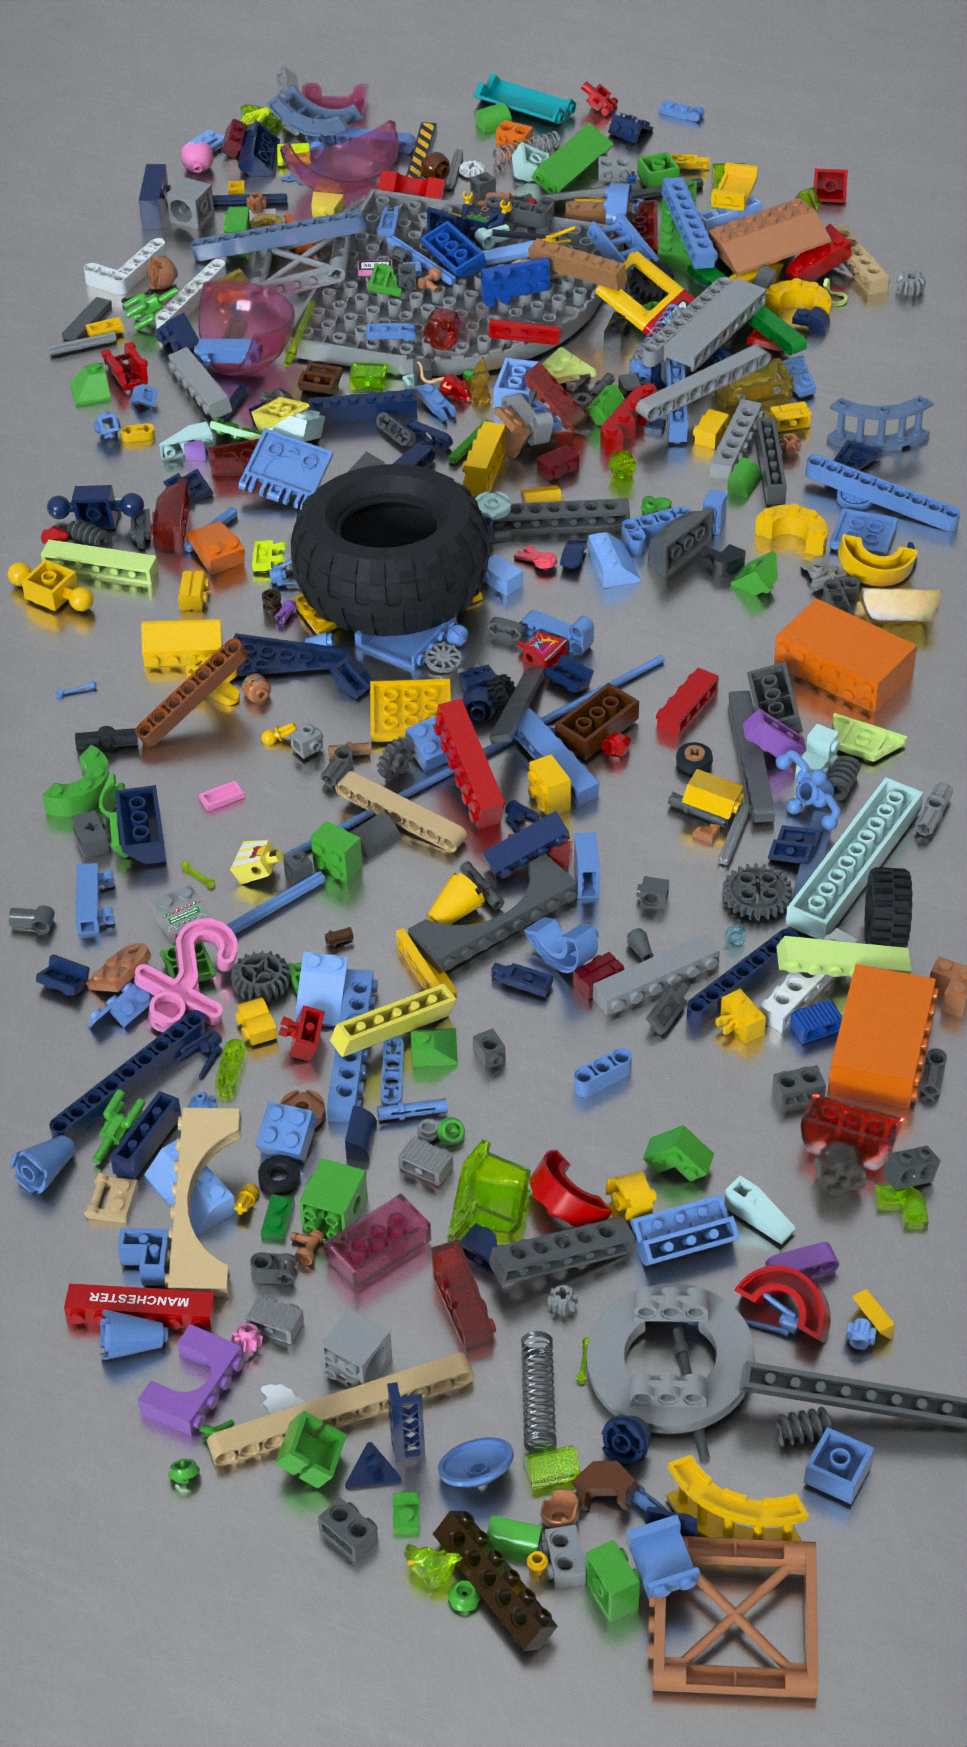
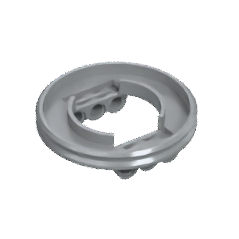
M671 1283L640 1287L613 1303L598 1319L590 1334L587 1347L589 1379L596 1396L608 1411L614 1416H637L647 1423L651 1432L664 1434L685 1433L702 1429L729 1414L747 1393L739 1391L742 1367L746 1361L755 1362L752 1334L741 1314L729 1302L717 1294L701 1287ZM645 1321L698 1322L699 1332L712 1343L717 1355L715 1365L707 1378L699 1374H687L678 1377L669 1373L659 1376L638 1373L632 1376L626 1367L625 1359L633 1341L646 1331Z

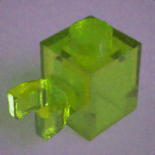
M815 187L802 190L795 197L802 198L816 213L822 205Z

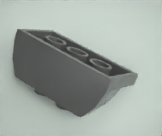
M706 507L702 511H690L680 515L651 538L648 562L657 573L666 577L712 540L713 509Z
M786 662L747 672L755 711L760 708L795 732H803Z

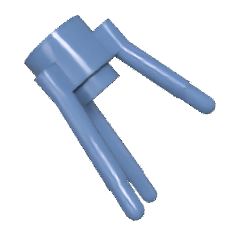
M291 560L275 565L273 569H269L272 584L277 583V587L298 586L297 582L283 581L286 580L287 574L294 573L291 569L285 570L283 568L292 564Z
M764 1293L763 1297L783 1313L778 1322L782 1327L744 1319L749 1326L777 1332L786 1337L789 1333L796 1335L799 1331V1328H797L799 1315L786 1308L767 1293Z

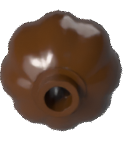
M432 152L426 155L421 161V174L425 179L429 177L445 179L450 172L448 158L440 152Z

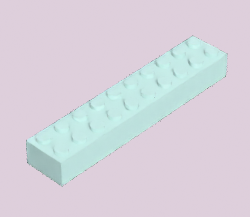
M885 777L787 907L786 926L822 940L827 934H831L867 885L870 870L880 867L921 811L923 792Z

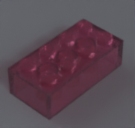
M399 1194L324 1242L326 1260L356 1290L430 1242L431 1223L402 1194Z

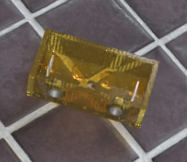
M778 358L770 360L765 367L714 391L725 410L737 408L741 399L761 403L792 396L794 378L781 359Z

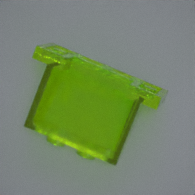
M482 1139L462 1163L447 1238L456 1241L466 1229H471L475 1223L489 1228L492 1232L514 1234L521 1227V1221L526 1214L524 1205L530 1194L528 1184L531 1170L490 1153L491 1143Z

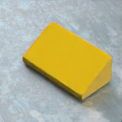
M865 1289L853 1295V1300L876 1329L891 1340L894 1336L895 1323L869 1290Z

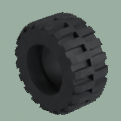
M875 867L869 872L866 887L864 916L866 944L906 948L910 938L913 892L911 874L905 868Z

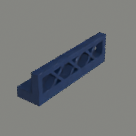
M388 1383L390 1432L395 1462L425 1457L421 1394L400 1397L398 1383ZM413 1404H415V1405L412 1406L410 1409H407V1408H405V1407H402V1406H408V1405H413ZM410 1418L415 1419L411 1423L406 1422ZM411 1432L415 1433L411 1438L407 1436ZM412 1446L418 1448L414 1450H408Z

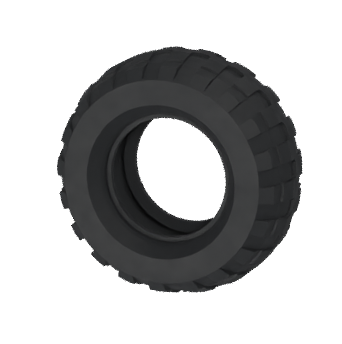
M383 464L359 468L339 475L317 488L316 492L308 496L303 502L302 510L296 516L291 536L292 569L307 604L314 608L317 615L322 619L334 622L340 628L353 632L361 631L362 634L372 636L414 634L432 629L455 618V614L457 615L466 610L473 603V597L479 594L490 557L487 524L476 499L471 497V492L464 485L455 482L453 478L428 468L404 464Z

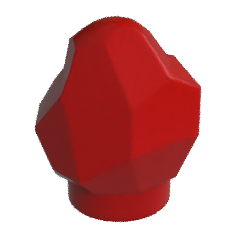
M51 526L49 529L42 531L41 541L43 544H46L48 540L68 542L69 534L62 528Z
M613 732L603 740L602 750L606 755L624 756L629 750L631 739L629 736Z

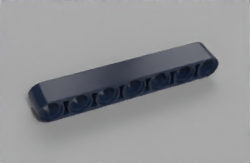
M789 928L782 929L692 997L687 1003V1023L693 1027L703 1026L721 1012L723 996L738 989L746 993L779 967L777 945L784 936L798 937L797 932Z

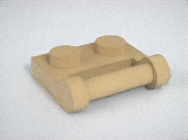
M104 1173L97 1174L94 1181L96 1184L90 1205L85 1209V1216L89 1219L127 1223L138 1187L137 1180L109 1177ZM104 1188H111L105 1208L99 1209Z

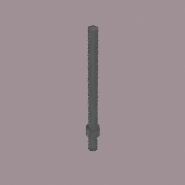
M681 1327L674 1328L673 1334L676 1343L674 1350L676 1358L680 1362L682 1376L692 1374L689 1361L690 1349L689 1345L685 1343L683 1329ZM704 1428L695 1430L694 1434L700 1460H709L710 1455Z

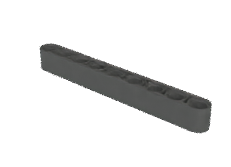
M749 690L729 692V707L748 801L751 805L753 823L775 822V807L763 750L754 742H749L744 736L743 723L755 713L751 693Z

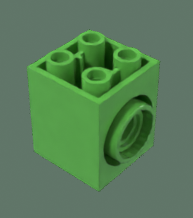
M321 1158L314 1174L307 1181L304 1193L299 1200L302 1230L311 1233L313 1229H316L331 1240L347 1243L368 1201L366 1170Z

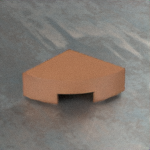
M710 824V826L702 828L701 826L697 827L693 831V837L712 844L720 832L721 825Z

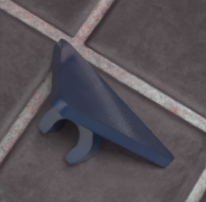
M368 1442L345 1486L347 1489L393 1485L400 1484L402 1478L372 1442Z

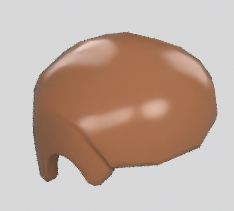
M568 1489L554 1490L552 1497L548 1501L544 1499L540 1511L542 1521L550 1528L574 1525L580 1514L579 1499L574 1492Z

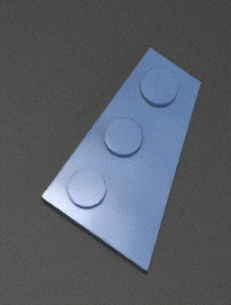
M803 355L774 363L772 370L778 373L782 380L800 398L816 393V385L812 375L808 372V366L804 362L805 358Z

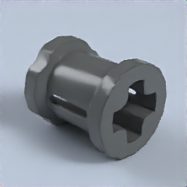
M396 245L390 250L389 258L392 261L397 260L403 264L404 262L411 261L412 253L408 250H401Z

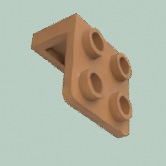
M497 407L494 413L506 426V454L510 459H516L532 430L513 409Z

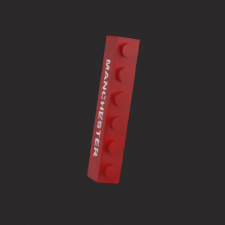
M69 1283L64 1311L66 1321L75 1324L95 1323L100 1325L101 1318H106L102 1311L110 1310L163 1323V1328L174 1330L187 1329L191 1324L203 1330H212L216 1301L214 1292Z

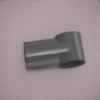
M341 746L335 750V757L321 774V780L330 787L336 786L345 773L352 771L354 768L353 752L347 746Z
M45 905L38 906L36 910L11 908L9 912V925L32 928L38 934H46L50 931L55 912L51 907Z
M939 1048L928 1051L920 1091L932 1097L940 1094L947 1062L946 1053Z

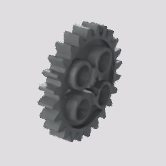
M757 863L754 864V867L746 864V869L738 866V872L732 870L731 875L726 876V881L723 882L722 896H724V902H728L727 907L733 908L734 914L740 911L741 917L747 914L749 915V920L753 916H756L758 921H760L761 916L769 920L770 914L777 917L778 912L784 913V908H787L789 902L792 901L793 887H791V881H787V875L781 876V870L774 872V866L767 869L766 864H763L762 867H758ZM755 879L759 880V904L756 903Z

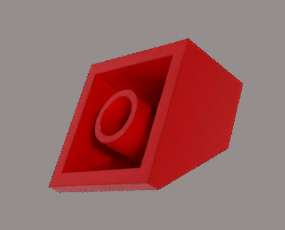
M815 168L813 202L846 203L848 170Z

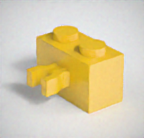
M741 989L722 997L721 1016L716 1018L717 1027L725 1025L723 1026L724 1035L734 1030L747 1044L765 1034L766 1017Z

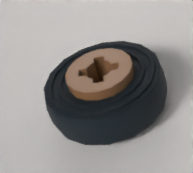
M689 742L683 744L678 749L676 762L677 766L686 773L694 774L696 769L706 772L712 765L713 755L711 749L705 744Z

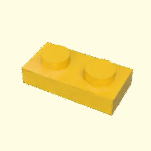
M116 317L87 324L86 331L89 337L115 332L117 335L124 332V326L120 318Z

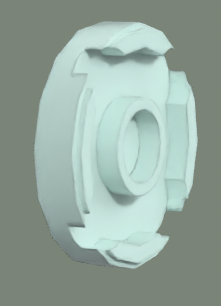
M489 491L479 494L475 498L482 514L492 520L501 519L510 513L511 501L504 493L495 491V494H490Z

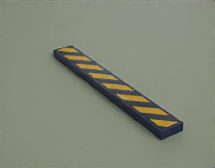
M421 122L406 176L423 179L421 161L431 152L437 123Z

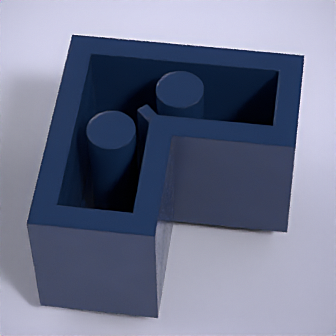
M184 313L166 321L155 330L158 341L163 346L171 343L174 352L185 347L191 351L195 349L199 342L198 336Z

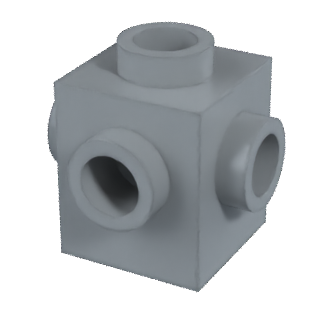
M311 723L290 733L291 748L303 759L323 748V733Z

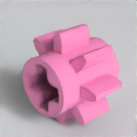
M244 1323L238 1326L237 1331H232L231 1342L241 1346L242 1354H252L256 1351L257 1347H262L263 1335H260V1329L254 1324Z

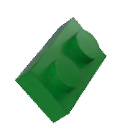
M271 1194L261 1229V1238L285 1241L295 1205L294 1197Z

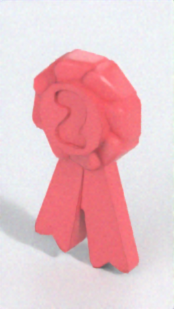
M532 545L523 547L524 552L517 551V554H514V559L534 562V565L541 569L551 568L557 564L556 554L551 552L539 553Z

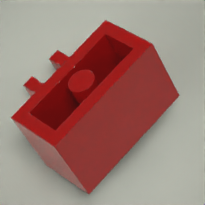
M303 1005L296 1022L283 1016L280 1025L288 1028L281 1027L278 1035L284 1037L292 1036L289 1056L311 1061L318 1048L325 1011Z

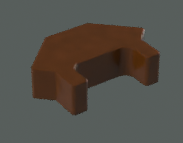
M593 1461L571 1481L578 1490L577 1497L582 1511L590 1510L591 1499L595 1496H618L617 1503L623 1510H630L632 1494L640 1488L636 1480L618 1461Z

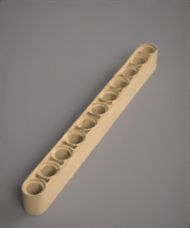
M460 1352L218 1431L208 1437L207 1444L215 1465H228L281 1447L290 1421L303 1411L323 1421L322 1426L310 1435L313 1436L327 1424L334 1428H339L389 1411L388 1383H398L400 1397L421 1394L423 1400L465 1386L473 1381L475 1374L466 1355Z

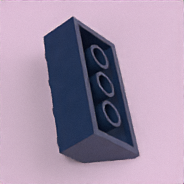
M257 120L246 129L238 167L249 176H274L277 164V144H280V139Z
M156 785L115 790L122 852L144 864L166 861Z

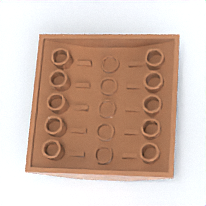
M795 198L706 230L709 232V238L713 241V247L717 250L718 256L737 276L760 268L762 265H768L831 242V238L817 213L802 198Z

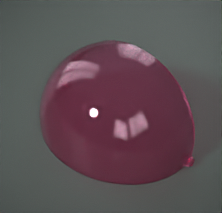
M388 120L368 133L333 146L295 153L291 144L285 143L280 152L289 171L305 186L318 192L351 194L370 187L380 180L381 170L388 171L391 168L398 154L399 139L395 129V121Z
M234 280L204 282L198 311L200 339H252L242 363H211V367L222 375L242 376L258 372L271 365L283 353L290 341L295 320V310L292 303L277 291L250 282Z

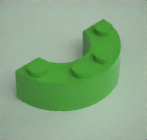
M90 745L79 757L81 772L84 777L70 784L55 782L42 795L46 813L55 816H76L89 812L99 806V797L110 775L108 761L102 751Z

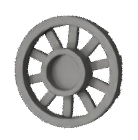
M363 195L361 198L357 197L353 202L350 201V204L344 206L340 213L360 210L367 197Z
M445 642L437 643L433 646L432 650L426 649L425 662L429 668L436 672L450 673L459 668L462 660L461 652L454 645L445 644ZM435 659V662L432 664L429 660Z

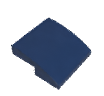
M198 469L183 477L177 473L163 481L178 505L193 503L214 494Z
M782 825L778 838L773 839L768 859L809 864L821 842L822 830Z

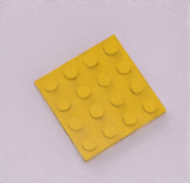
M450 679L370 681L371 742L393 741V739L398 740L399 737L404 739L407 728L434 717L439 704L451 701Z

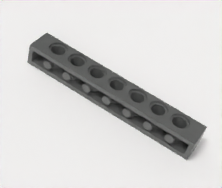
M628 498L512 503L510 513L507 516L493 520V532L510 529L512 533L622 527L624 520L630 519Z

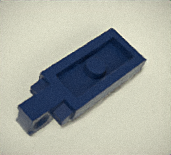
M495 962L491 968L492 978L506 985L543 997L546 996L553 983L552 975L515 963L505 966Z

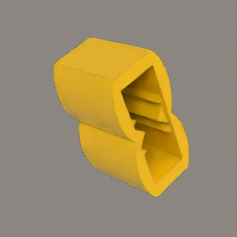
M263 997L237 1004V1012L234 1015L237 1024H242L241 1030L245 1041L249 1040L253 1046L277 1038L275 1022Z

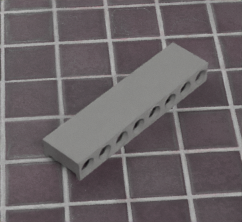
M736 278L663 346V360L671 359L691 367V371L694 372L765 305L767 289Z

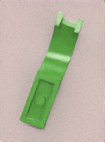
M111 774L108 776L99 797V808L110 819L112 848L120 856L126 858L129 855L122 852L117 812H114L116 805L114 791L125 789V784L122 782L116 786V776Z

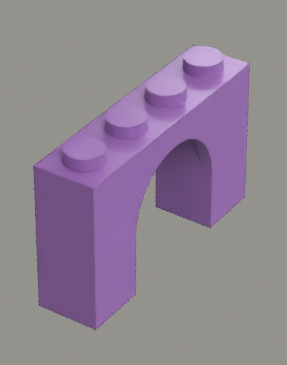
M190 1324L177 1342L179 1356L204 1367L210 1373L209 1378L201 1387L189 1392L174 1391L151 1380L139 1396L138 1405L141 1414L192 1436L196 1429H200L204 1424L205 1416L209 1410L215 1408L219 1395L223 1390H227L234 1373L242 1368L244 1358L240 1345Z

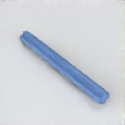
M392 234L387 236L386 239L389 245L392 247L397 245L401 250L410 251L412 253L411 260L414 262L420 261L421 266L429 271L433 267L438 268L442 275L441 280L447 284L453 285L457 282L456 276Z
M317 871L226 925L232 929L234 935L324 883V874L321 871Z

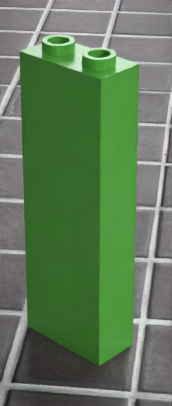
M589 122L541 163L531 178L549 194L564 192L598 162L599 156H605L613 143Z

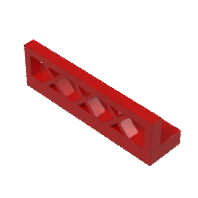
M490 319L489 338L559 345L562 336V329L558 326Z

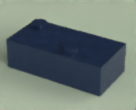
M146 164L139 196L142 229H162L167 205L166 194L171 189V185H168L166 164Z

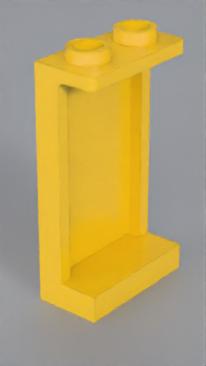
M727 162L725 164V173L718 188L712 190L711 207L744 211L758 181V166Z

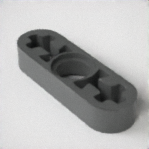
M381 412L377 416V426L396 442L406 447L414 445L416 441L415 433L392 414ZM398 425V432L394 434V428Z

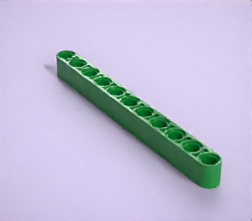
M690 264L687 268L690 278L701 287H703L702 283L709 287L718 278L727 277L715 267L694 269L693 265ZM765 306L747 321L748 324L758 329V332L774 342L777 347L789 356L807 349L805 337Z

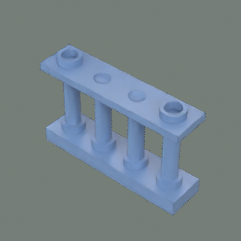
M623 213L617 214L612 225L600 228L595 221H592L588 228L587 236L607 259L624 263L626 261L625 258L631 252L635 253L638 251L649 261L650 259H654V261L660 260ZM616 231L620 236L619 238L609 240L605 234ZM625 243L629 250L619 252L615 246ZM634 265L626 271L627 281L635 267Z

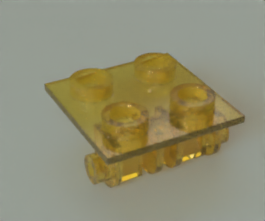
M484 356L476 364L474 375L470 377L468 382L475 406H477L478 402L489 403L491 400L487 386L490 375Z

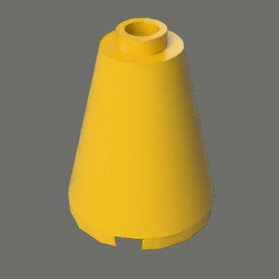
M454 872L428 911L426 918L433 922L451 925L481 907L485 902L482 893L480 895L477 894L475 891L477 886L468 877L461 873L456 875V872Z

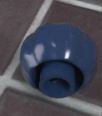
M475 686L463 695L462 701L471 721L487 722L497 715L498 708L494 707L496 702L493 704L491 702L493 698L488 695L491 693L487 691L488 687Z

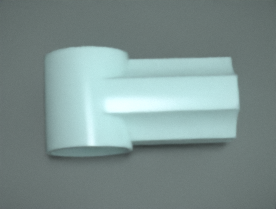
M507 224L488 230L480 228L476 231L474 237L484 249H491L495 243L509 239L507 237L492 236V229L510 231Z

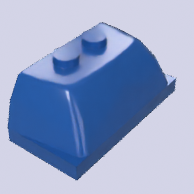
M446 221L420 238L421 243L457 277L469 278L481 272V269L486 268L484 253L449 221Z

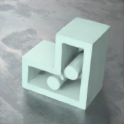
M816 724L808 734L806 752L802 755V758L809 765L810 774L816 769H822L828 777L830 769L839 758L837 756V751L840 747V741H838L839 732ZM796 765V776L801 770L798 765Z

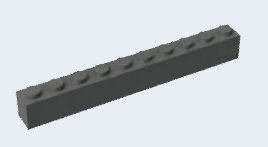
M746 1361L742 1367L739 1391L967 1429V1398L750 1361Z

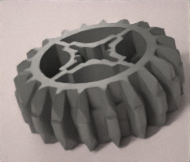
M263 950L260 953L253 951L252 955L245 954L244 959L238 958V962L234 964L231 973L232 986L237 995H241L243 1000L249 998L251 1001L263 997L269 1003L271 998L277 1000L278 995H284L285 990L288 989L291 980L290 967L285 958H281L279 954L273 955L272 951L264 953Z

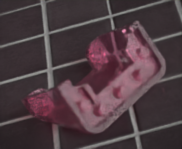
M305 83L302 85V95L314 104L328 109H343L355 104L363 116L367 104L368 84H357L353 88V93L349 94V96H322L320 85L317 83Z

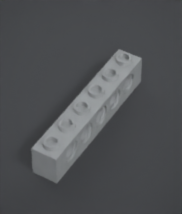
M741 399L710 462V477L728 481L729 475L740 459L744 457V453L748 452L749 442H753L757 418H764L762 403Z

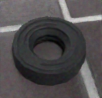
M283 1155L272 1156L261 1163L259 1167V1184L263 1190L270 1194L282 1195L289 1193L299 1183V1166L290 1157ZM282 1169L288 1173V1176L280 1181L273 1180L270 1177V1174L275 1170Z

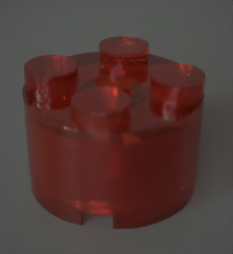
M434 309L428 316L424 328L426 342L428 341L431 347L437 350H448L458 342L462 327L459 314L449 309Z

